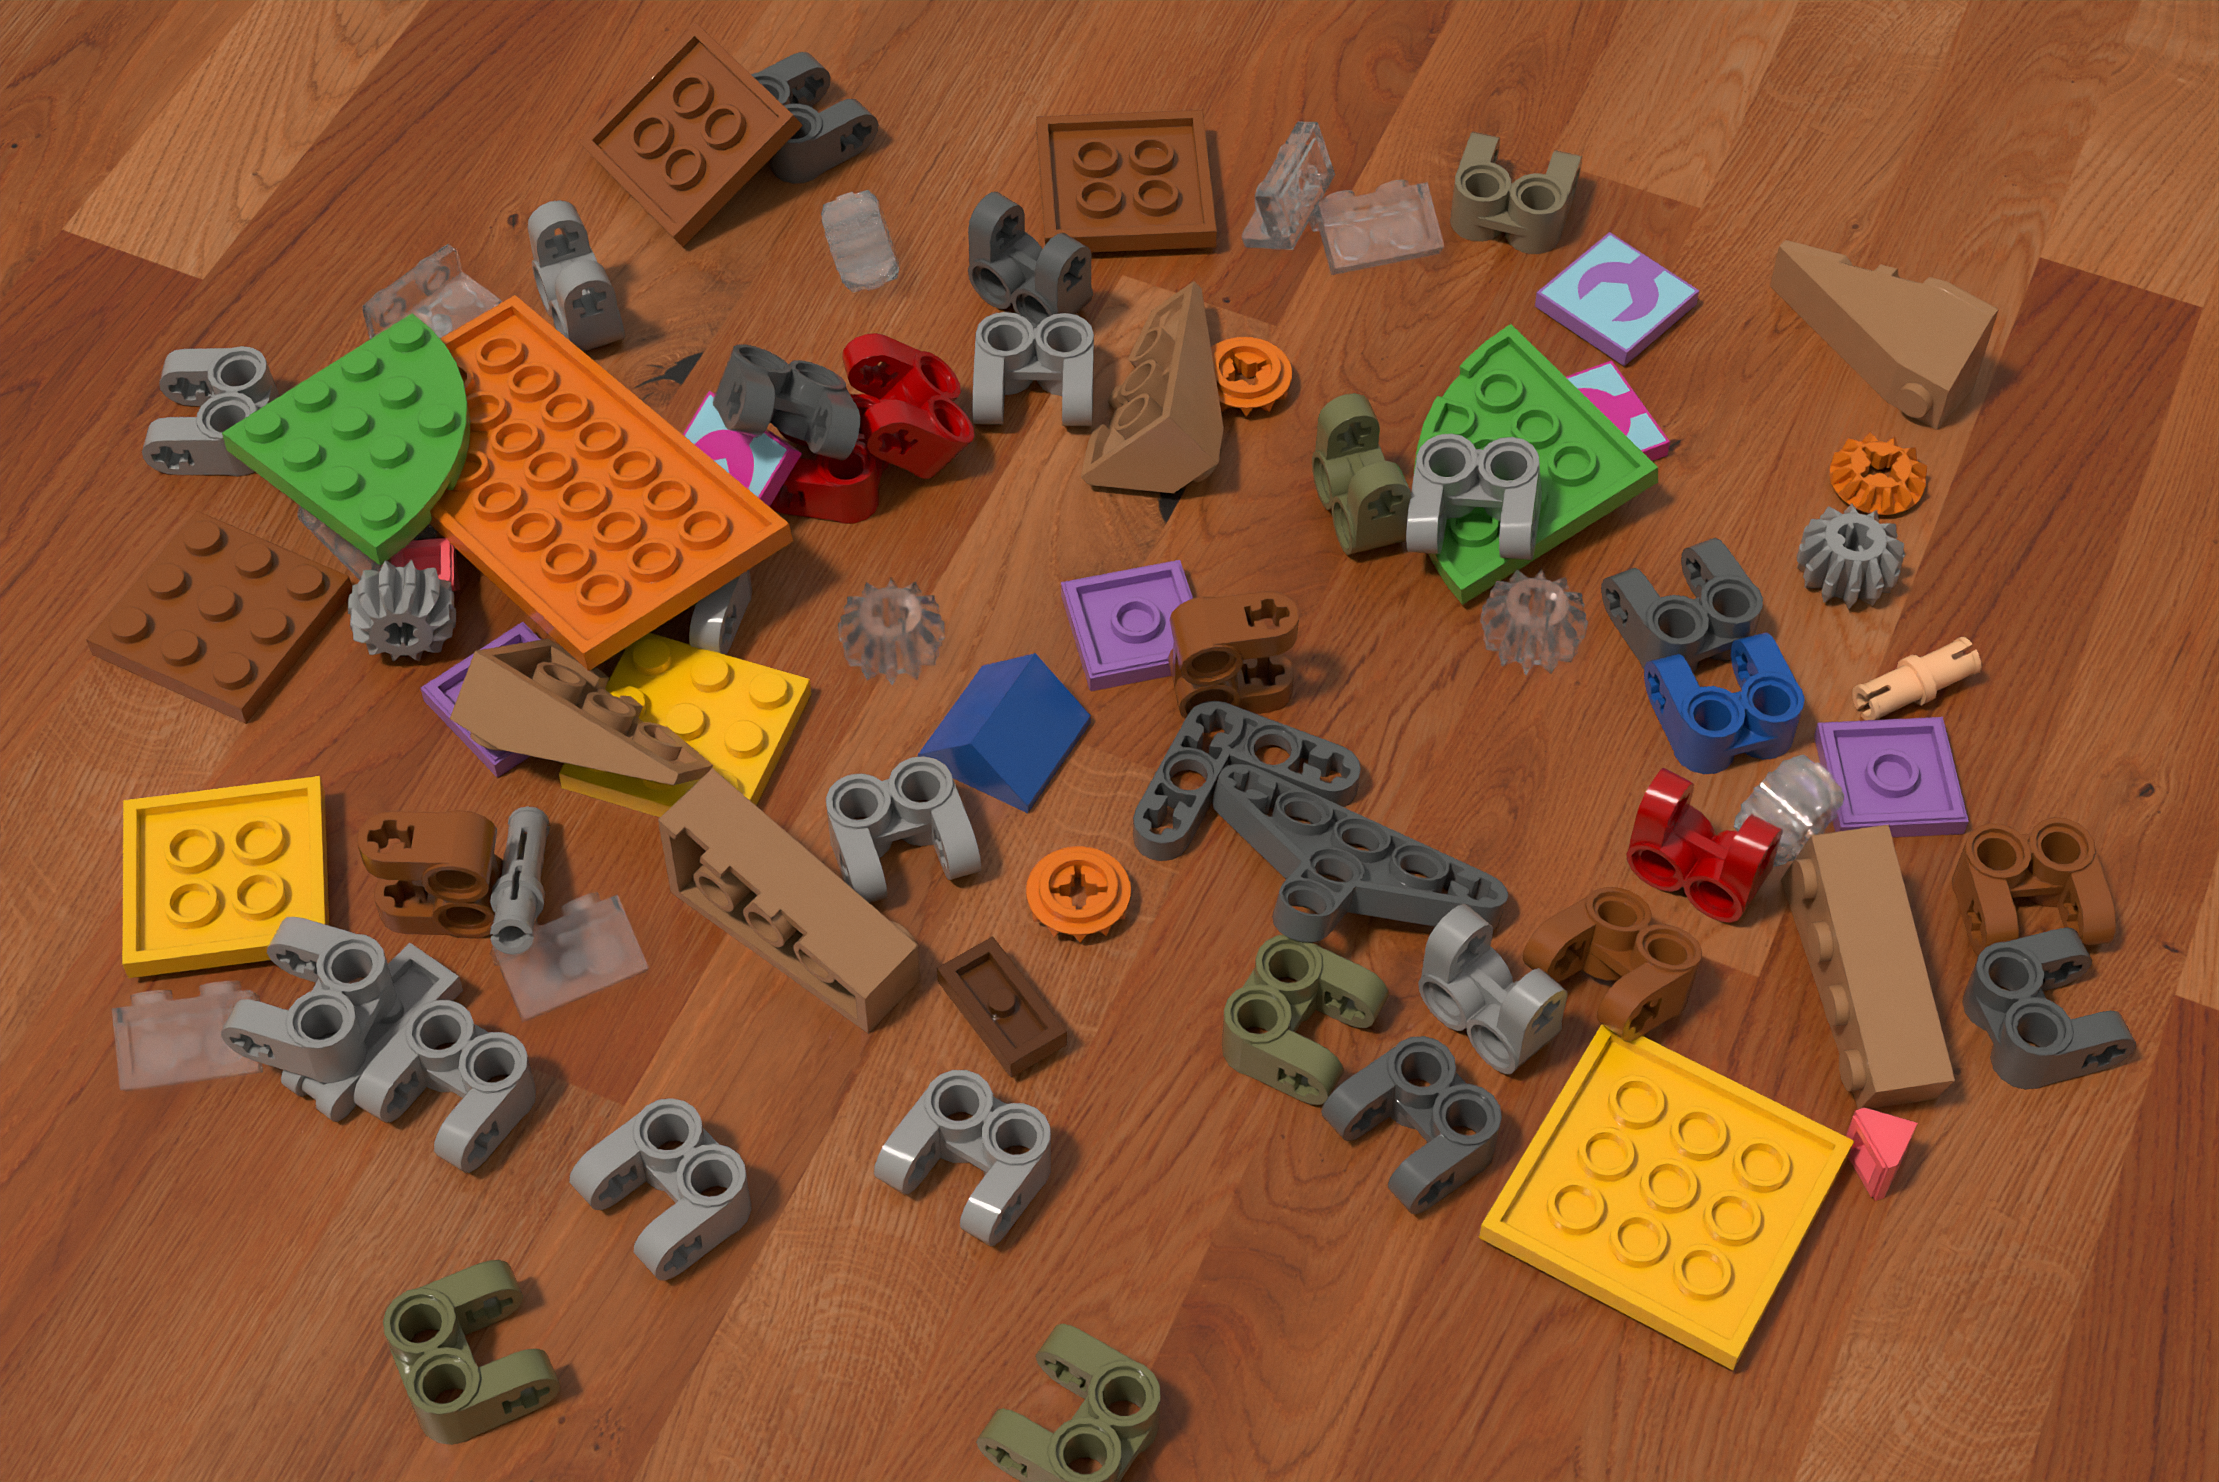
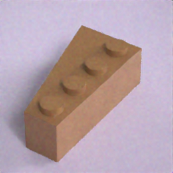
M713 768L658 819L671 893L868 1034L920 981L918 945L910 932L902 925L889 921Z
M1889 824L1811 835L1781 878V882L1824 1007L1826 1018L1839 1051V1071L1842 1083L1847 1091H1852L1858 1109L1864 1107L1874 1109L1937 1099L1955 1081Z

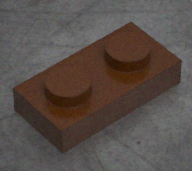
M993 936L937 968V980L940 986L1011 1078L1067 1045L1066 1029Z

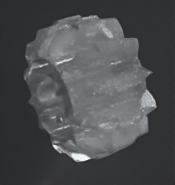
M869 190L856 194L850 192L837 196L835 201L824 204L821 212V221L836 269L845 287L853 293L864 289L870 291L884 286L885 282L897 279L900 270L899 261L884 213L876 196Z
M1543 569L1534 578H1527L1520 571L1516 570L1509 583L1496 581L1494 588L1490 591V598L1487 599L1486 604L1482 607L1480 622L1483 624V640L1485 641L1486 650L1499 651L1498 657L1500 658L1501 666L1515 661L1521 663L1525 675L1528 674L1534 665H1540L1552 674L1559 661L1572 662L1573 657L1578 653L1581 640L1586 636L1588 621L1586 620V613L1583 612L1584 602L1582 593L1568 592L1569 586L1566 577L1554 582L1546 580Z
M892 577L889 579L886 588L881 589L866 582L862 591V597H847V604L844 607L845 615L840 616L841 622L838 623L839 640L843 644L844 657L848 661L849 667L861 666V672L864 673L867 681L880 673L885 674L891 685L894 684L898 674L906 673L918 680L919 674L922 671L921 665H936L939 647L942 646V640L945 639V623L941 620V615H939V605L935 600V596H922V591L919 589L917 582L903 589L898 588Z
M1804 754L1782 761L1773 772H1768L1766 778L1753 788L1750 797L1741 804V810L1735 817L1734 828L1739 831L1751 814L1781 828L1783 833L1773 864L1774 867L1780 866L1788 861L1795 860L1811 835L1824 834L1828 824L1837 817V811L1843 805L1845 794L1832 778L1833 775L1819 762L1814 763Z

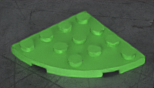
M411 313L222 432L226 450L377 564L382 565L425 529L432 520L430 510L438 502L446 489L453 490L456 486L466 461L470 443L471 420L464 382L456 361L434 331Z
M1512 324L1485 341L1459 366L1460 375L1448 387L1443 397L1437 396L1423 424L1416 450L1417 456L1420 447L1428 439L1437 435L1451 433L1465 437L1472 442L1476 449L1482 450L1490 442L1499 438H1520L1532 444L1539 455L1542 501L1532 560L1500 558L1499 534L1501 521L1488 515L1484 507H1475L1470 513L1462 517L1447 519L1441 553H1429L1431 561L1444 583L1462 605L1658 483V467Z

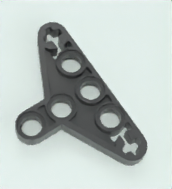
M1245 764L1228 765L1221 770L1212 800L1213 807L1230 826L1286 879L1279 890L1272 919L1274 926L1279 932L1288 938L1300 942L1321 941L1332 932L1347 912L1436 927L1447 913L1462 904L1470 906L1493 926V930L1498 927L1508 898V892L1503 883L1492 875L1260 768ZM1270 808L1274 809L1272 817L1267 816ZM1291 818H1299L1308 821L1311 824L1298 822ZM1348 844L1358 845V846H1361V847H1364V848L1368 849L1369 851H1367V850H1360V849L1351 847V846L1348 845ZM1406 871H1413V872L1422 874V875L1426 876L1427 878L1418 877V876L1409 874V873L1406 872ZM1321 875H1330L1344 882L1332 881ZM1443 888L1448 890L1447 894L1441 893ZM1292 906L1304 907L1318 914H1307L1296 910Z

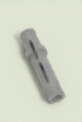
M529 806L518 808L509 817L502 874L493 885L490 900L492 909L495 912L494 923L490 934H493L491 936V943L497 950L511 955L521 954L527 951L533 944L535 918L542 912L545 899V891L540 880L544 865L546 839L550 826H547L549 825V818L542 810Z

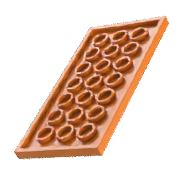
M516 295L440 338L456 361L464 382L471 420L470 443L466 461L456 486L453 490L446 489L438 502L430 510L432 520L429 524L444 538H447L450 544L588 671L793 542L790 525L786 520Z

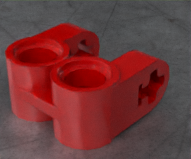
M877 333L856 337L843 349L842 360L850 385L856 390L882 401L867 409L861 419V427L866 445L872 455L909 470L920 478L930 479L938 474L972 442L975 436L972 423L965 412L954 403L961 393L960 383L952 369L941 358L933 353L920 351L886 335Z
M850 394L859 409L860 429L855 447L849 457L843 461L822 455H817L816 460L799 458L770 505V508L775 512L833 520L843 524L858 523L873 515L879 506L878 486L883 470L888 467L889 462L879 459L869 452L861 427V419L867 409L874 404L882 402L881 400L867 394ZM778 429L779 433L787 440L795 444L808 446L806 441L791 437Z
M1662 768L1649 785L1639 805L1629 848L1626 853L1627 862L1631 870L1651 887L1670 892L1683 887L1688 900L1706 916L1720 922L1731 923L1737 921L1772 871L1783 830L1751 814L1739 831L1726 830L1715 835L1710 821L1702 812L1690 805L1694 783Z

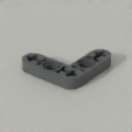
M1220 701L1203 702L1195 706L1187 715L1135 810L1133 817L1134 845L1142 855L1152 860L1167 861L1181 856L1189 847L1212 804L1221 770L1228 765L1245 764L1260 768L1344 807L1350 804L1357 796L1361 771L1359 760L1352 751L1341 745ZM1214 727L1222 728L1224 733L1218 732L1214 736L1209 746V754L1202 751L1204 733H1211ZM1276 745L1285 749L1290 757L1281 764L1270 765L1260 761L1256 757L1255 752L1263 746ZM1305 758L1308 760V764L1304 763L1303 773L1299 774L1300 760ZM1192 770L1200 773L1206 782L1195 790H1184L1175 786L1170 779L1180 771ZM1330 771H1336L1341 774V777L1336 776L1331 783L1321 780V777H1327ZM1167 806L1173 808V829L1166 828L1161 835L1152 833L1151 827L1159 828L1167 815Z

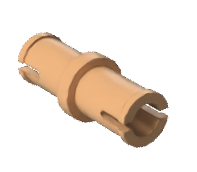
M1960 637L1954 640L1953 643L1923 657L1910 655L1898 662L1897 669L1865 684L1855 686L1852 690L1855 707L1859 710L1867 705L1870 706L1871 709L1861 714V717L1866 721L1879 720L1881 717L1913 702L1918 705L1930 702L1936 698L1938 690L1968 676L1978 674L1982 668L1979 653L1977 650H1974L1969 654L1963 655V651L1971 648L1973 644L1966 637Z

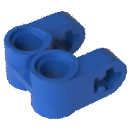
M1766 632L1733 641L1731 646L1732 667L1741 691L1735 693L1716 686L1700 687L1689 664L1680 654L1646 662L1644 681L1651 706L1669 740L1675 757L1681 765L1690 771L1700 774H1715L1727 769L1737 754L1746 753L1750 757L1762 760L1775 759L1784 755L1791 748L1805 699L1803 691L1797 684L1777 643L1769 633Z

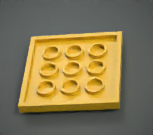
M1601 1024L1483 1221L1479 1238L1717 1363L1734 1370L1849 1156L1854 1140L1644 1036L1631 1042H1625Z

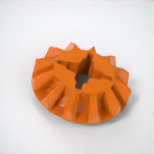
M1235 337L1223 340L1211 347L1222 412L1231 407L1241 408L1247 417L1253 408L1259 407L1264 411L1270 412L1276 400H1285L1287 398L1289 386L1292 382V367L1287 356L1277 346L1258 338ZM1235 370L1237 373H1242L1246 378L1255 376V385H1249L1243 379L1235 381Z
M1869 432L1860 442L1848 438L1839 452H1834L1829 476L1835 492L1847 504L1851 505L1853 503L1856 509L1866 513L1877 510L1878 515H1891L1910 509L1921 499L1926 487L1927 465L1917 461L1916 447L1903 449L1898 446L1895 436L1887 442L1878 441ZM1870 465L1877 470L1885 467L1891 468L1889 478L1881 472L1867 476Z
M1085 846L1066 847L1046 855L1034 866L1026 885V900L1031 909L1033 921H1041L1046 925L1053 938L1059 933L1073 935L1079 943L1088 934L1100 932L1107 936L1115 922L1125 920L1131 898L1130 880L1123 866L1104 851ZM1075 878H1081V886L1085 887L1087 895L1082 909H1076V906H1072V899L1069 897L1072 887H1075Z

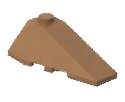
M1785 240L1779 246L1770 287L1887 403L1935 430L1939 429L1974 389L1999 309L1947 281L1928 277L1924 283L1903 279L1898 276L1897 268L1880 264L1873 271L1853 266L1847 256L1788 240Z
M1193 281L1150 312L1128 358L1135 366V369L1129 374L1123 385L1113 389L1108 399V403L1115 409L1107 427L1104 424L1095 427L1088 441L1081 478L1087 484L1175 493L1191 481L1200 482L1204 480L1219 464L1224 426L1202 288Z
M550 639L476 650L450 716V720L471 732L470 738L475 743L487 749L509 751L670 785L701 779L713 767L709 761L668 727L656 723L643 722L639 718L643 708L640 703L631 696H620L618 698L611 695L605 690L609 677L597 667L588 671L563 647Z

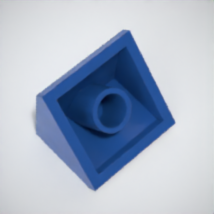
M1036 653L983 665L918 753V757L925 756L937 759L947 766L953 779L1023 812L1029 813L1090 725L1091 715Z

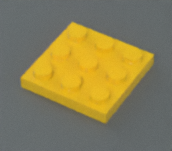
M648 633L626 647L605 688L611 695L618 698L620 696H631L643 706L639 716L643 722L656 723L671 729L709 761L717 773L756 806L811 696V685L808 678L718 652L691 647L690 644ZM564 763L559 772L563 789L657 817L665 814L700 780L670 785Z
M320 776L123 800L122 965L128 978L271 960L267 954V947L281 922L286 917L305 918L329 926L325 790Z

